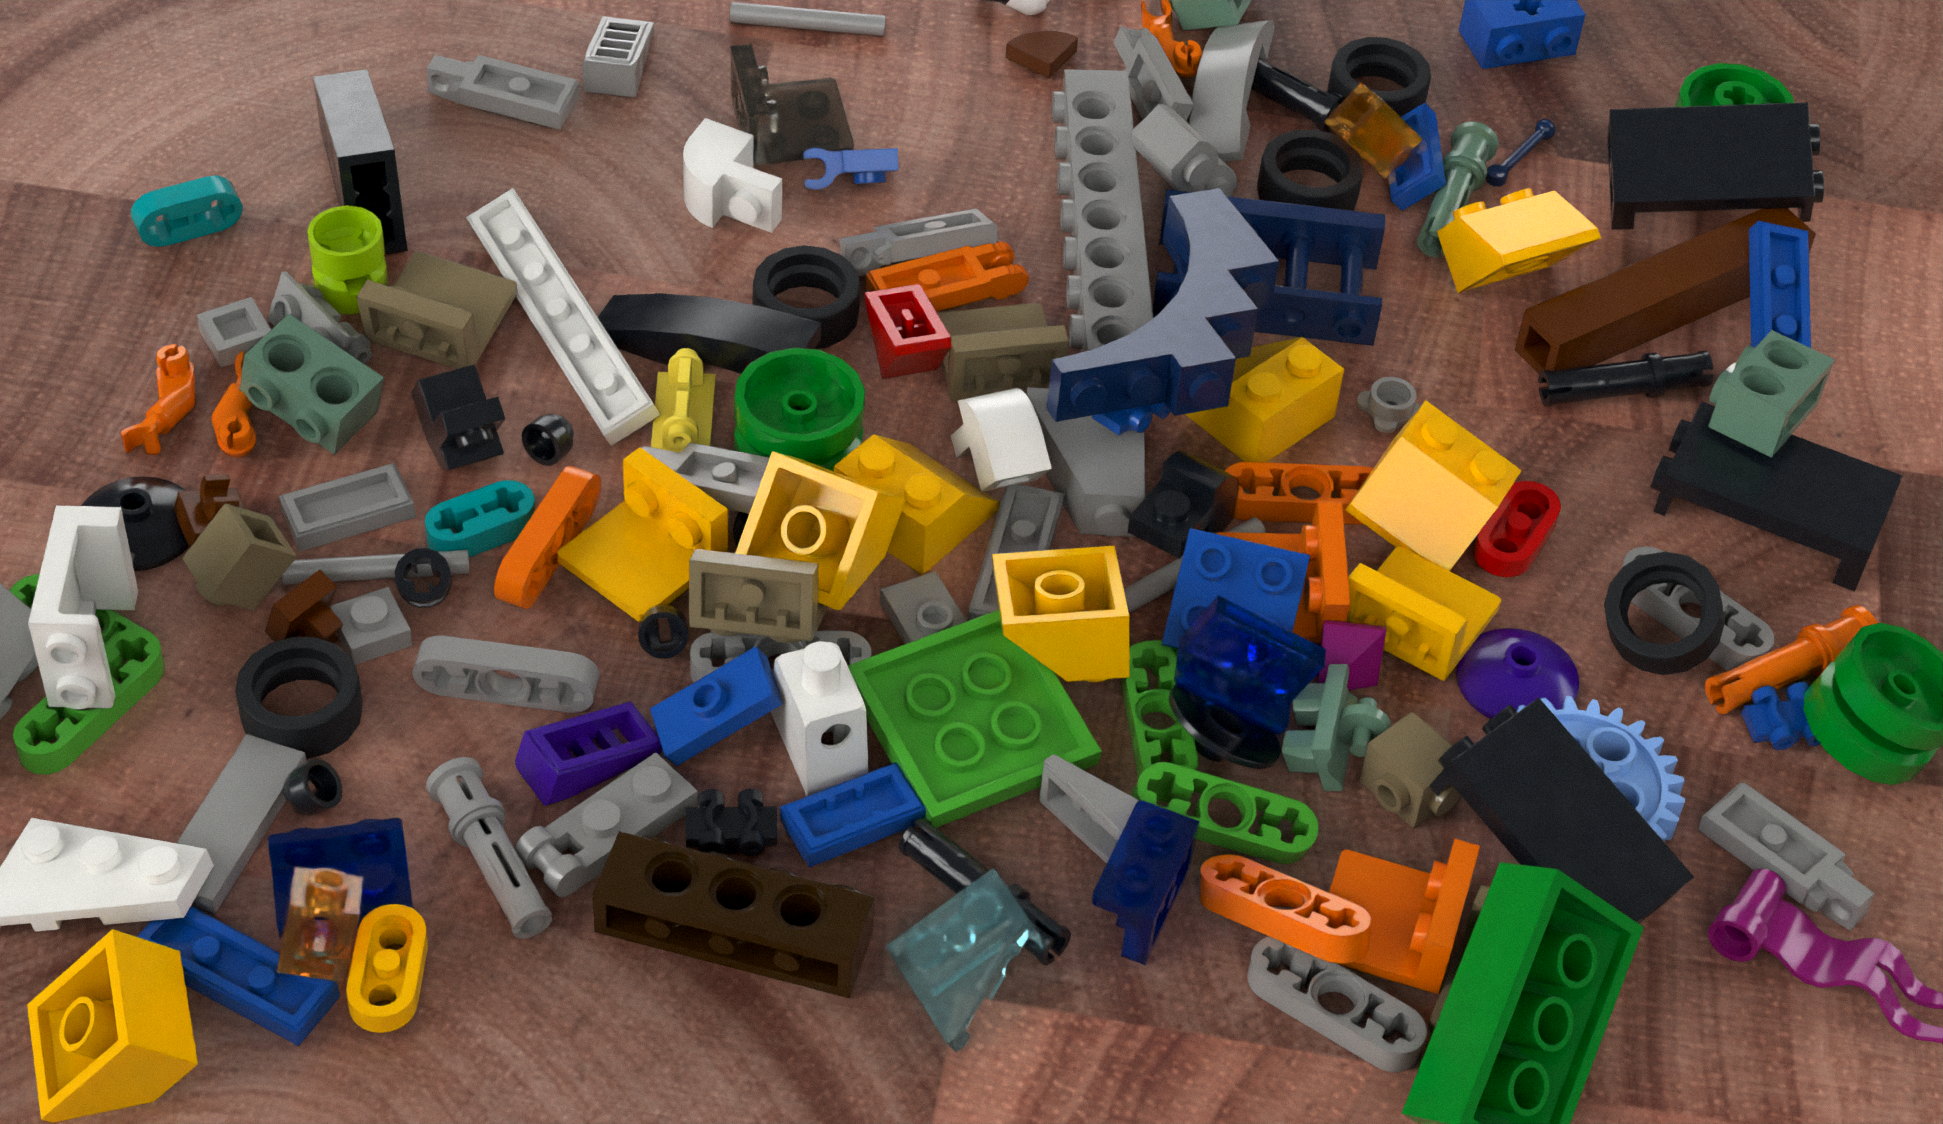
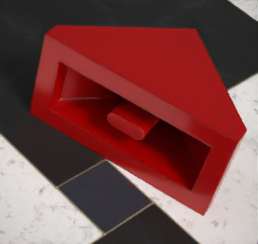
M916 284L866 292L865 304L882 379L937 370L951 348V336L921 285Z

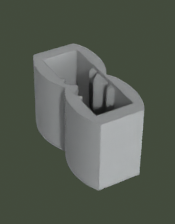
M1158 104L1131 131V141L1134 148L1151 163L1155 173L1174 190L1197 192L1220 188L1226 196L1231 197L1233 191L1237 188L1235 172L1218 157L1215 147L1171 107Z

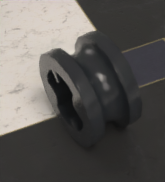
M417 548L405 553L398 561L395 569V583L401 598L409 605L418 608H431L440 604L448 596L452 586L450 567L446 559L437 551L428 548ZM419 564L431 565L433 575L441 578L436 587L429 583L430 591L426 593L416 592L414 581L406 579L410 570L418 573L417 565Z

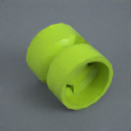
M348 205L327 209L311 220L307 229L314 286L321 291L322 297L338 313L349 315L360 313L356 296L366 280L388 286L381 221L373 212L362 207Z

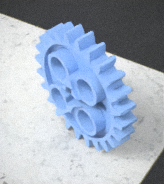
M1566 696L1562 710H1556L1551 702L1546 698H1542L1543 703L1664 843L1665 840H1671L1685 803V798L1680 796L1685 780L1684 777L1673 774L1678 761L1676 756H1659L1664 739L1662 737H1653L1645 740L1641 737L1646 724L1643 720L1637 721L1630 726L1621 723L1623 709L1619 707L1607 717L1600 714L1598 700L1592 699L1587 710L1584 711L1577 709L1576 703L1571 696ZM1524 705L1518 706L1517 712H1519L1520 710H1522V709L1525 708L1526 706H1524Z

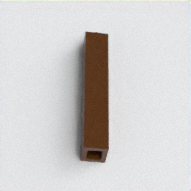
M1788 208L1757 210L1526 309L1515 351L1538 374L1541 370L1552 371L1596 365L1750 297L1749 228L1757 221L1808 231L1809 253L1816 233Z

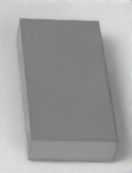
M395 463L279 496L281 512L299 552L416 518L414 502Z

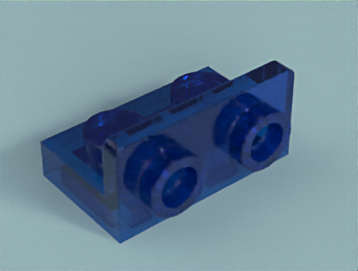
M1218 595L1180 638L1174 682L1192 694L1202 697L1251 723H1255L1280 735L1289 725L1291 702L1325 667L1326 649Z
M1138 801L1135 804L1092 896L1093 905L1118 914L1116 926L1125 929L1121 956L1146 965L1191 868L1200 822L1146 801Z
M400 818L383 820L365 819L353 824L315 829L297 828L290 832L272 834L267 838L279 939L359 928L362 919L369 912L383 905L401 904L413 908L403 822Z

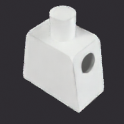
M819 641L809 644L804 649L778 656L774 662L773 676L783 705L772 710L771 714L806 796L867 774L866 708L839 646L832 642ZM832 731L833 745L823 744L821 742L823 733Z

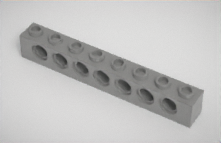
M1064 69L1062 91H1053L1052 123H1061V126H1056L1055 159H1064V162L1058 163L1057 191L1058 195H1067V199L1061 200L1060 229L1061 232H1070V237H1064L1063 267L1064 270H1073L1074 274L1067 276L1066 306L1067 309H1076L1077 314L1070 315L1069 344L1070 348L1080 349V353L1093 350L1127 336L1153 319L1136 149L1131 141V131L1134 127L1128 71Z

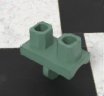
M1329 664L1325 683L1296 684L1293 696V713L1297 725H1316L1315 730H1288L1285 732L1282 745V753L1288 771L1318 773L1324 791H1343L1350 753L1357 757H1364L1368 742L1390 728L1392 724L1388 715L1377 708V702L1374 699L1365 697L1358 701V698L1349 692L1347 688L1350 673L1348 664Z

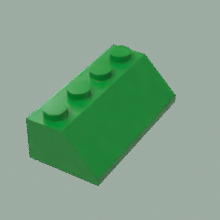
M1500 862L1402 1114L1418 1124H1570L1644 927L1558 869Z

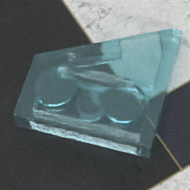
M993 868L885 947L946 1043L957 1052L966 1045L971 1036L965 1029L984 997L993 999L1005 979L1007 964L1014 956L1020 953L1035 926L1003 878Z

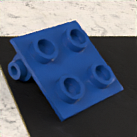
M1190 528L1162 645L1283 673L1310 555Z

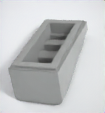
M602 16L586 51L582 65L584 92L636 97L654 33V22Z
M1055 754L1044 760L1039 801L1121 878L1128 880L1161 855L1168 820L1162 814Z

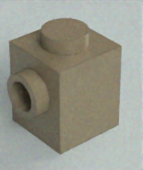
M225 503L182 559L196 579V589L205 599L218 606L230 604L254 611L297 555L271 516Z
M1413 711L1368 742L1359 782L1375 795L1378 802L1386 810L1396 813L1413 829L1433 814H1436L1438 817L1445 815L1461 798L1460 793L1454 786H1451L1439 796L1429 787L1444 769L1438 762V759L1453 745Z

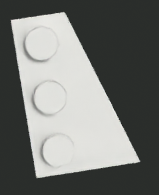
M31 818L0 866V929L1 926L31 923L35 932L60 929L62 920L99 917L104 925L184 918L214 865L205 848Z

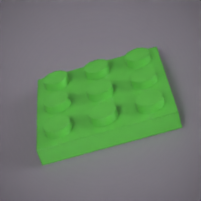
M999 610L848 665L864 701L868 723L891 763L896 762L925 806V819H928L935 828L1041 787L1044 760L1053 754L1082 770L1099 763L1102 750L1056 674L1003 635Z

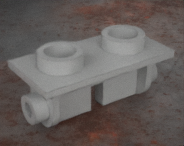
M287 271L281 272L268 320L274 327L285 316L290 314L366 364L372 355L369 339L364 334L358 333L348 322L339 323L341 315L322 297L321 291L316 286L304 283L299 284Z

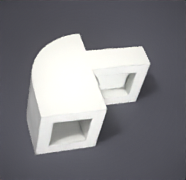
M705 118L687 140L683 150L684 202L692 216L706 226L713 228L724 215L772 233L782 220V178L753 168L754 135Z
M1013 388L958 401L964 424L950 435L956 458L972 455L981 492L1038 480L1052 469L1037 414L1028 396L1021 389Z

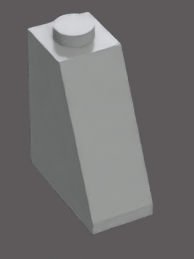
M1027 387V396L1037 414L1052 467L1046 473V476L1056 492L1065 493L1063 505L1079 533L1111 537H1135L1128 533L1130 515L1145 499L1144 432L1138 433L1127 430L1121 435H1117L1092 419V416L1055 422L1046 408L1049 388Z

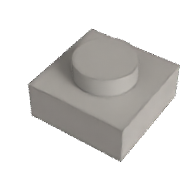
M252 297L197 314L199 331L220 368L234 364L236 356L241 351L245 355L271 331Z
M389 587L329 606L330 610L343 623L342 628L337 631V634L347 654L353 659L354 665L412 646L411 629Z

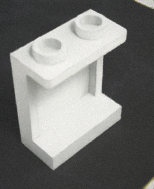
M58 505L55 507L28 621L49 707L85 709L111 708L113 706L115 691L99 620L95 613L96 609L135 610L138 587L121 507Z

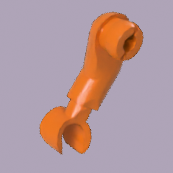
M1142 0L1141 21L1143 28H1147L1158 39L1178 76L1183 78L1196 76L1202 56L1201 46L1193 40H1188V46L1183 41L1178 42L1174 40L1171 26L1172 8L1168 0H1160L1163 16H1154L1148 12L1146 4Z
M170 344L157 351L156 362L158 368L156 370L159 400L146 412V419L142 423L132 425L120 432L125 453H131L135 447L144 444L148 455H158L162 449L159 435L171 431L193 410L195 405L194 364L189 361V353L184 346L178 347L177 344Z
M242 351L236 356L234 362L237 381L229 385L211 416L217 443L224 454L231 457H243L249 454L256 445V433L248 416L253 403L240 391L244 352Z

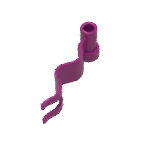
M1756 869L1752 871L1733 903L1724 906L1708 929V938L1711 945L1717 952L1728 959L1738 962L1749 961L1756 956L1760 948H1763L1776 956L1792 975L1804 983L1820 988L1844 985L1863 988L1877 1000L1890 1025L1901 1034L1916 1040L1943 1044V1028L1925 1024L1912 1017L1900 1005L1888 977L1877 966L1887 971L1905 997L1918 1005L1932 1009H1943V993L1928 988L1916 979L1901 951L1890 942L1878 938L1844 941L1832 938L1822 932L1803 911L1782 900L1786 893L1785 882L1778 874L1771 870Z

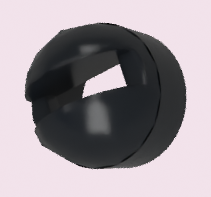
M549 413L539 416L523 429V446L530 457L536 462L546 466L554 465L566 456L573 446L574 431L572 424L562 415Z
M657 605L648 609L639 622L638 638L640 645L645 652L656 658L676 656L685 648L688 641V623L685 616L671 605ZM658 618H668L672 640L660 641Z
M312 759L296 767L288 774L284 783L283 795L285 800L291 801L294 806L293 810L298 814L306 816L317 815L335 807L342 798V783L339 775L329 763L321 759ZM309 781L316 787L312 791L308 785Z

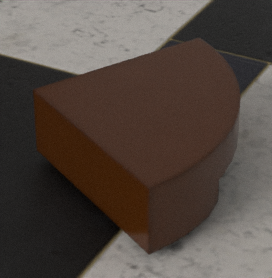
M1047 30L1025 33L1007 43L1006 58L1050 78L1077 52L1078 37L1064 32Z

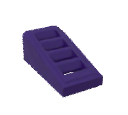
M630 701L524 731L515 759V765L541 803L547 806L566 800L638 765L655 752L659 755L663 749L657 734ZM618 728L628 743L622 744L612 731ZM595 739L603 750L599 751L592 740ZM572 750L577 757L573 758L569 751Z

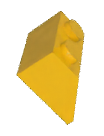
M1531 188L1516 191L1500 199L1501 205L1486 209L1484 201L1461 207L1452 212L1455 220L1437 231L1457 293L1552 267L1601 239L1598 228L1555 190L1534 196Z
M1303 337L1254 346L1251 348L1250 357L1236 359L1228 406L1185 415L1244 462L1267 463L1335 417L1344 368Z
M1425 400L1393 439L1345 511L1393 546L1404 547L1450 571L1496 511L1522 470Z
M873 434L834 466V472L906 499L887 552L921 575H924L999 510V501L987 493L981 492V489L915 446L899 440Z
M772 451L735 553L819 563L818 603L835 610H841L884 559L906 499L803 459Z
M1115 545L992 554L1002 631L1006 638L1067 682H1102L1107 679L1130 677L1129 611Z
M112 929L27 1004L41 1120L55 1123L154 1102L198 1065L181 955L178 950Z

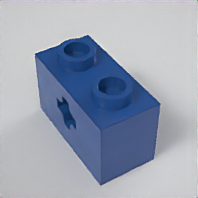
M1465 0L1459 32L1480 67L1487 69L1576 55L1586 14L1577 0Z

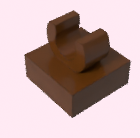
M229 475L204 476L201 481L200 490L178 491L174 511L189 549L225 503L245 509L237 488L228 489L230 483Z
M319 569L273 604L265 633L274 642L300 635V637L319 638L334 644L338 640L334 633L343 626L341 620L329 607L331 606L337 586Z

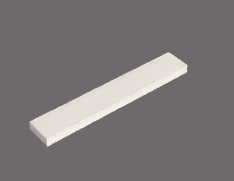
M514 188L467 216V220L503 277L517 283L518 293L516 297L610 446H613L659 417L660 413Z

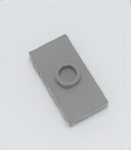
M936 571L882 588L880 591V604L904 644L967 622Z

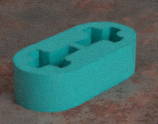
M214 175L143 194L133 204L131 218L143 242L150 246L162 247L230 228L242 215L243 205L232 182L225 177ZM217 200V205L211 207V202ZM162 215L163 220L156 222V217Z
M504 480L437 504L429 510L424 521L428 549L434 551L468 550L469 557L516 540L536 510L533 491L521 482ZM448 528H453V530L457 533L453 534V532Z

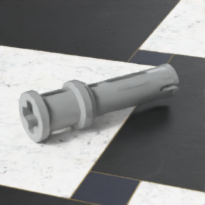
M472 757L451 759L440 765L428 777L426 782L427 792L431 799L441 803L450 819L448 830L453 840L464 847H469L489 888L492 890L509 921L514 936L519 939L533 937L550 925L553 919L551 917L552 913L543 902L526 871L524 863L519 858L503 829L506 822L505 810L500 801L490 798L481 782L484 773L477 760Z

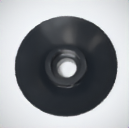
M144 476L117 480L95 491L81 505L121 507L130 552L135 554L133 560L134 571L148 570L164 565L180 556L189 547L174 511L178 491L186 490L171 481Z
M1193 679L1177 682L1170 691L1169 704L1174 715L1185 730L1194 738L1196 751L1205 758L1215 762H1221L1225 759L1253 769L1272 767L1281 754V747L1274 731L1255 710L1238 697L1213 684Z

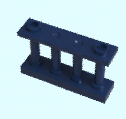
M1166 189L1159 239L1160 245H1164L1163 236L1169 196L1191 192ZM1227 196L1275 257L1286 259L1284 286L1275 285L1271 309L1258 311L1254 332L1374 346L1382 308V298L1362 296L1363 268L1377 269L1385 230V214ZM1308 262L1340 265V293L1307 289ZM1175 263L1174 273L1157 272L1152 309L1153 318L1165 308L1180 289L1181 281Z

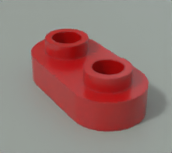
M1519 481L1513 483L1496 511L1477 534L1473 554L1478 565L1488 573L1499 577H1516L1525 573L1556 527L1561 510V503L1557 494L1546 485L1538 482Z

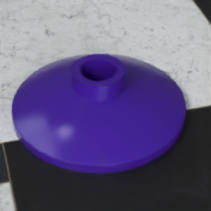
M1502 628L1480 634L1456 667L1457 683L1464 698L1474 709L1490 719L1508 705H1512L1517 711L1518 706H1527L1538 697L1540 699L1546 698L1556 710H1562L1566 696H1571L1575 701L1579 690V675L1570 656L1552 640L1523 629Z

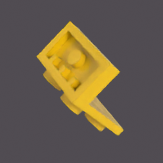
M641 447L623 459L624 501L557 552L560 565L638 622H640L648 609L657 605H668L689 589V560L695 549L728 553V509Z
M1399 546L1393 550L1377 571L1359 563L1348 577L1350 609L1346 622L1386 626L1383 650L1445 681L1498 612L1501 598Z

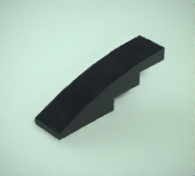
M664 293L613 295L597 317L616 347L620 350L668 366L670 358L678 350L689 348L694 350L703 362L742 374L751 362L769 352L789 348L815 349L821 340L820 322L767 307L713 297Z

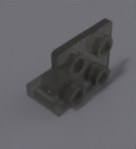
M752 44L731 46V100L739 130L754 135L753 165L809 160L803 159L802 153L811 148H822L826 151L854 150L853 138L834 78L769 84L766 65L757 66Z

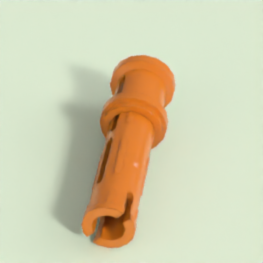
M1860 605L1850 606L1843 610L1840 618L1825 625L1813 623L1803 627L1796 640L1792 643L1750 660L1736 668L1707 678L1705 682L1707 698L1711 705L1725 699V702L1716 706V711L1721 714H1727L1732 712L1733 709L1752 701L1751 695L1758 688L1772 686L1775 690H1778L1811 674L1819 676L1831 662L1835 661L1837 655L1862 627L1878 622L1865 607Z

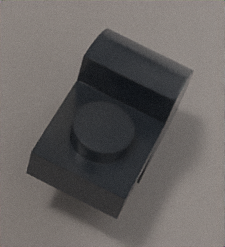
M475 364L419 379L416 382L411 395L427 442L439 466L444 471L504 454L497 430L505 421V415L498 396L486 400Z
M1185 451L1175 452L1163 463L1161 480L1130 515L1128 533L1180 559L1184 554L1190 528L1215 534L1223 532L1234 519L1239 491L1237 477Z

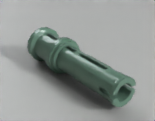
M1475 121L1459 124L1452 133L1450 141L1452 150L1442 158L1446 185L1437 190L1428 211V216L1416 241L1418 248L1428 256L1439 257V252L1445 256L1437 231L1455 220L1452 212L1468 205L1471 193L1480 189L1486 180V163L1495 156L1499 141L1495 132L1483 123Z

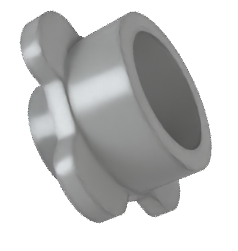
M1397 377L1378 379L1372 385L1371 391H1363L1358 395L1356 402L1360 410L1367 411L1372 417L1375 429L1383 433H1392L1397 428H1400L1410 420L1421 406L1415 403L1417 397L1415 388L1406 380Z

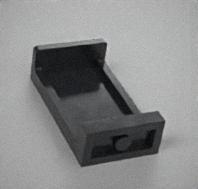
M1808 102L1610 109L1607 145L1611 230L1633 229L1635 213L1797 208L1798 218L1803 222H1810L1814 203L1823 202V171L1813 170L1812 156H1819L1820 127L1819 123H1810Z
M1701 401L1691 422L1684 419L1680 420L1669 447V451L1675 453V456L1672 459L1663 455L1650 488L1660 491L1654 509L1655 513L1665 516L1674 497H1678L1839 558L1841 561L1832 583L1855 592L1887 517L1902 475L1795 435H1791L1771 458L1709 428L1715 406Z
M1539 697L1519 712L1512 705H1508L1482 727L1486 736L1475 744L1466 736L1449 748L1438 759V762L1444 769L1429 787L1439 796L1448 788L1454 786L1520 865L1558 869L1638 924L1665 904L1694 878Z

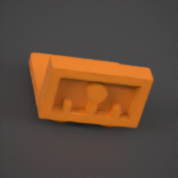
M1318 501L1312 525H1303L1301 534L1215 533L1310 555L1302 596L1291 635V643H1321L1324 620L1346 622L1350 609V594L1342 501Z
M1454 838L1448 863L1434 860L1431 873L1352 850H1343L1329 893L1363 907L1371 916V930L1367 955L1352 963L1337 964L1439 995L1480 846Z

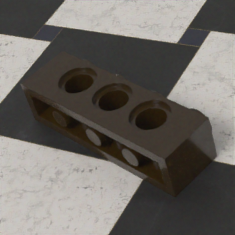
M619 831L592 893L594 932L846 998L851 997L873 933L875 896L860 893L846 885H829L797 877L783 869H766L735 861L721 853H703L669 844L658 837H641ZM732 908H740L741 910H731V909H732ZM801 924V925H806V926L798 927V926H793V925Z

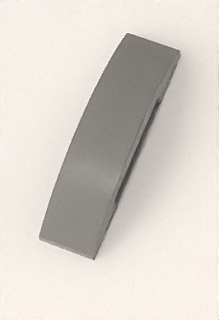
M1273 20L1218 27L1210 35L1203 50L1193 90L1192 102L1194 105L1190 115V125L1215 147L1218 157L1223 162L1243 160L1251 127L1246 108L1259 57L1264 60L1268 58L1275 30Z

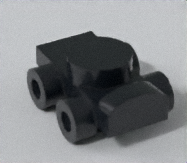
M707 789L699 794V807L686 808V848H699V851L703 853L736 854L740 852L745 856H757L764 852L765 846H777V806L764 807L763 793L757 789L742 790L738 794V807H725L724 794L717 789Z

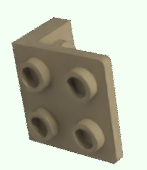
M415 252L394 286L389 287L366 280L356 297L364 333L370 342L459 369L473 364L476 365L516 297L518 289L517 283L513 280L423 252Z
M1039 303L937 312L951 336V348L941 363L951 401H959L1013 388H1019L1025 394H1027V387L1049 388L1052 359L1068 356L1069 339L1065 326H1048L1042 306Z
M695 549L689 560V627L709 629L712 633L722 636L745 633L770 636L771 639L781 643H796L802 640L812 642L828 607L818 603L819 563Z

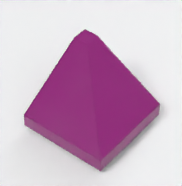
M1324 620L1316 672L1317 683L1326 682L1329 664H1348L1350 671L1347 683L1348 690L1378 686L1386 626Z

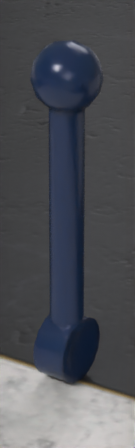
M1548 119L1538 121L1535 126V132L1501 165L1489 166L1486 176L1487 183L1495 187L1505 185L1508 172L1542 139L1546 140L1553 137L1555 133L1554 123Z

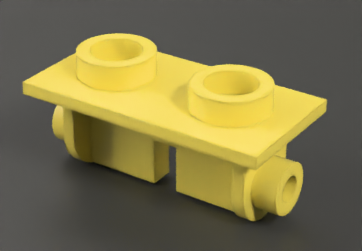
M682 348L678 350L668 362V372H658L655 407L660 416L653 420L651 447L680 452L690 442L711 446L716 374L703 373V362L692 349Z

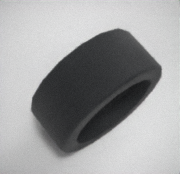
M1365 37L1353 40L1337 51L1332 62L1327 92L1332 95L1334 92H1338L1346 96L1349 104L1367 114L1385 121L1386 127L1416 107L1426 103L1431 80L1429 63L1419 51L1401 41L1387 37ZM1364 76L1382 77L1396 82L1404 87V89L1378 91L1367 88L1354 79Z
M1294 130L1280 134L1267 144L1261 158L1257 182L1259 200L1354 211L1359 198L1364 172L1361 156L1350 143L1334 134L1319 130ZM1292 170H1313L1324 173L1334 179L1337 184L1327 187H1308L1293 182L1285 177L1283 173Z
M806 245L784 248L767 256L757 267L753 280L752 305L767 307L820 322L821 340L815 349L826 348L844 340L857 325L860 305V279L855 267L846 258L829 249ZM805 286L827 291L833 294L837 300L824 307L805 309L787 305L779 301L775 296L787 289Z
M1664 551L1638 557L1623 566L1610 582L1604 602L1606 621L1612 643L1623 659L1641 671L1660 675L1686 672L1706 661L1720 643L1725 619L1719 585L1707 567L1687 555ZM1662 583L1686 586L1693 591L1700 601L1702 614L1695 631L1679 642L1661 645L1646 642L1639 638L1629 625L1628 619L1629 606L1636 594L1651 585Z
M291 637L269 643L252 654L239 671L235 692L240 720L245 734L305 752L306 759L328 754L348 741L360 724L363 703L359 675L353 659L338 645L313 637ZM297 680H317L332 686L338 692L330 704L318 712L303 716H281L266 710L261 704L268 693L282 684Z

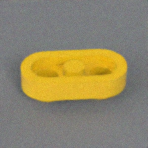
M401 904L380 906L369 912L359 925L346 994L349 1013L353 1021L365 1030L377 1033L397 1030L407 1024L417 1010L428 951V939L424 919L411 907ZM392 944L403 945V947L398 950L385 949L387 946ZM381 1000L392 1001V1003L383 1006L374 1005Z

